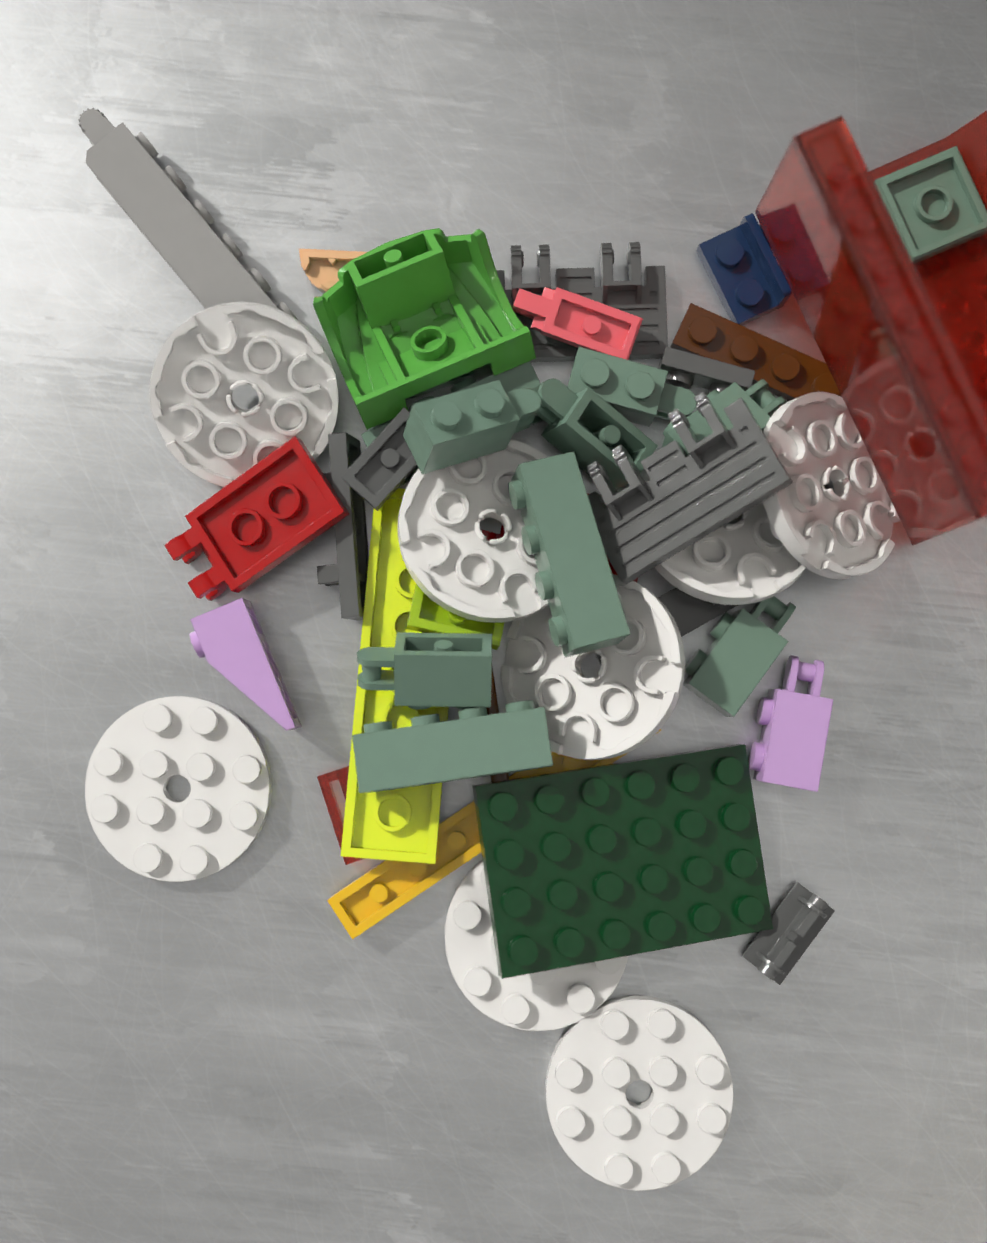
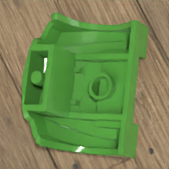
M440 228L423 230L386 242L351 260L338 270L339 281L322 296H315L313 299V307L367 430L394 419L403 408L408 410L405 402L406 398L488 364L495 376L536 359L530 330L517 318L498 277L486 234L480 229H476L472 235L445 236Z

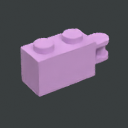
M790 655L786 664L782 689L768 690L767 697H761L757 710V724L762 725L759 743H753L749 756V769L754 770V780L818 792L833 699L820 697L824 675L823 661L815 660L813 664L800 662L798 656ZM797 680L809 682L807 694L795 692Z

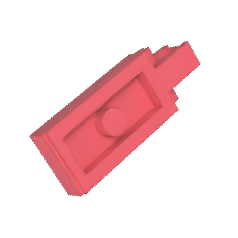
M558 287L556 290L544 288L542 296L519 288L513 303V311L533 319L530 328L541 332V335L577 348L582 347L629 360L643 320L641 317Z

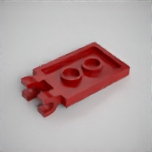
M294 436L186 514L185 517L191 528L183 534L176 536L164 546L173 560L178 561L182 558L186 564H190L203 552L205 553L213 567L188 582V585L197 598L201 599L206 596L208 601H213L227 589V586H229L232 592L240 593L348 516L349 512L303 441Z

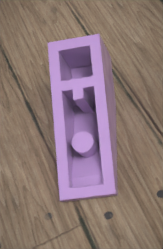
M240 598L190 619L195 630L189 634L190 640L199 658L206 657L207 662L286 731L302 727L251 601Z

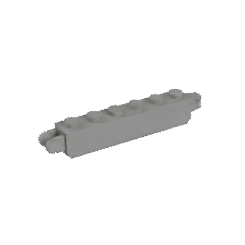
M87 108L86 111L83 110V114H80L81 117L78 119L80 122L78 125L92 144V147L87 150L86 154L87 166L205 309L230 302H252L274 307L297 319L283 301L276 306L266 293L271 290V287L255 267L247 272L238 259L243 254L226 233L219 238L211 229L210 225L215 221L202 203L197 199L191 204L181 193L187 187L170 166L162 170L155 162L154 158L159 154L142 132L134 136L123 122L115 128L99 109Z

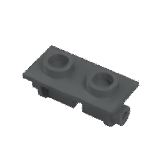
M796 882L771 916L773 929L760 931L742 956L772 981L774 980L781 985L835 910L820 897Z

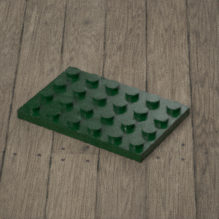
M746 744L472 785L498 974L502 979L773 929Z

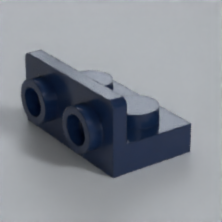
M753 213L743 217L739 226L699 244L696 250L730 320L742 326L783 307L792 295L791 288L793 286L788 269L784 264H778L771 250L773 243L767 227L762 223L758 224Z

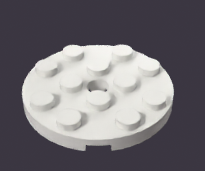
M230 302L209 307L196 313L182 323L166 340L155 360L150 380L149 398L151 412L166 442L165 446L190 472L222 487L231 483L294 436L303 441L314 460H316L327 446L328 434L333 433L336 424L339 403L338 384L332 362L326 350L304 324L293 316L268 305L252 302ZM240 385H251L258 393V404L248 410L239 408L233 401V390Z
M812 392L783 404L774 412L765 426L763 432L793 483L763 501L770 520L772 534L783 543L785 548L798 562L820 576L831 579H847L875 570L891 553L895 545L890 540L893 523L901 521L902 501L900 484L890 451L869 418L860 420L849 409L850 401L828 392ZM829 478L833 483L834 492L831 488L825 489V485L830 482Z
M511 439L507 448L499 452L423 475L418 468L411 478L401 502L397 525L398 542L408 572L415 583L432 601L458 616L490 623L521 619L549 605L548 601L541 600L535 583V573L539 572L534 554L528 555L524 548L521 529L525 524L520 509L515 510L513 508L508 493V483L511 482V478L520 463L547 458V455L530 445ZM486 518L497 519L504 527V536L496 540H486V536L480 530V522Z
M645 472L643 479L645 482H648L651 479L647 472ZM763 502L741 514L738 523L727 524L726 527L718 528L654 567L670 584L688 595L703 601L723 605L752 604L771 598L791 586L806 569L790 554L783 543L772 534L770 520Z
M612 574L630 631V635L619 644L565 658L562 647H556L550 635L549 619L553 617L549 605L532 615L514 620L507 633L506 638H509L506 650L505 665H501L502 687L507 704L534 700L535 708L545 707L550 748L552 752L576 759L603 760L633 751L651 739L664 726L681 694L685 675V652L681 634L674 618L662 601L652 592L635 581L625 584L620 581L618 575ZM597 653L601 656L599 676L586 678L582 673L581 663L586 655Z
M171 696L151 700L134 707L118 718L106 730L96 745L89 761L85 780V801L89 820L95 834L105 849L118 862L133 872L148 878L168 882H184L207 877L227 867L239 858L253 844L262 830L268 816L272 797L271 768L266 752L258 737L256 738L238 715L226 707L209 700L187 696ZM175 775L184 776L188 779L191 787L189 796L181 802L174 800L169 795L168 789H166V785Z
M483 859L462 879L448 909L445 924V950L452 975L465 997L478 1010L503 1025L527 1031H548L577 1023L596 1011L609 998L625 970L628 956L502 979L498 974Z
M632 995L605 1001L597 1010L574 1023L565 1035L561 1036L551 1055L547 1069L546 1104L550 1123L559 1144L570 1159L584 1172L605 1184L617 1188L640 1191L655 1190L668 1187L688 1178L698 1171L716 1152L729 1126L733 1108V1083L729 1065L720 1045L711 1032L697 1018L691 1015L689 1011L661 998ZM638 1080L647 1082L652 1088L650 1097L645 1102H642L641 1105H636V1103L629 1101L626 1097L628 1086Z

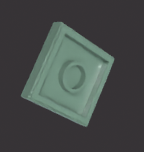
M957 146L878 178L870 185L906 267L987 233V210Z

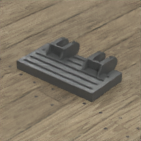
M629 242L626 251L629 281H613L614 250L611 243H601L600 246L601 287H595L594 268L556 269V288L567 290L643 319L629 360L661 359L665 348L668 347L665 266H646L644 270V286H642L640 242ZM549 244L539 245V250L537 251L539 283L522 284L524 254L521 250V245H511L512 290H505V270H496L512 309L519 288L542 296L544 288L551 289ZM515 313L517 318L524 326L529 328L536 359L530 362L575 361L578 351L577 347L541 335V332L530 328L533 319Z
M704 392L694 397L698 411L706 419L713 431L712 434L701 441H698L690 428L691 424L684 413H681L679 409L669 413L668 417L690 455L687 456L681 444L674 440L642 460L641 463L651 479L648 482L644 481L633 459L622 445L613 449L612 453L615 463L621 469L630 486L617 493L609 479L608 472L600 463L595 461L587 466L588 472L599 493L594 491L589 494L588 499L605 553L621 582L625 584L630 583L793 483L742 398L724 408L725 413L734 426L728 430Z

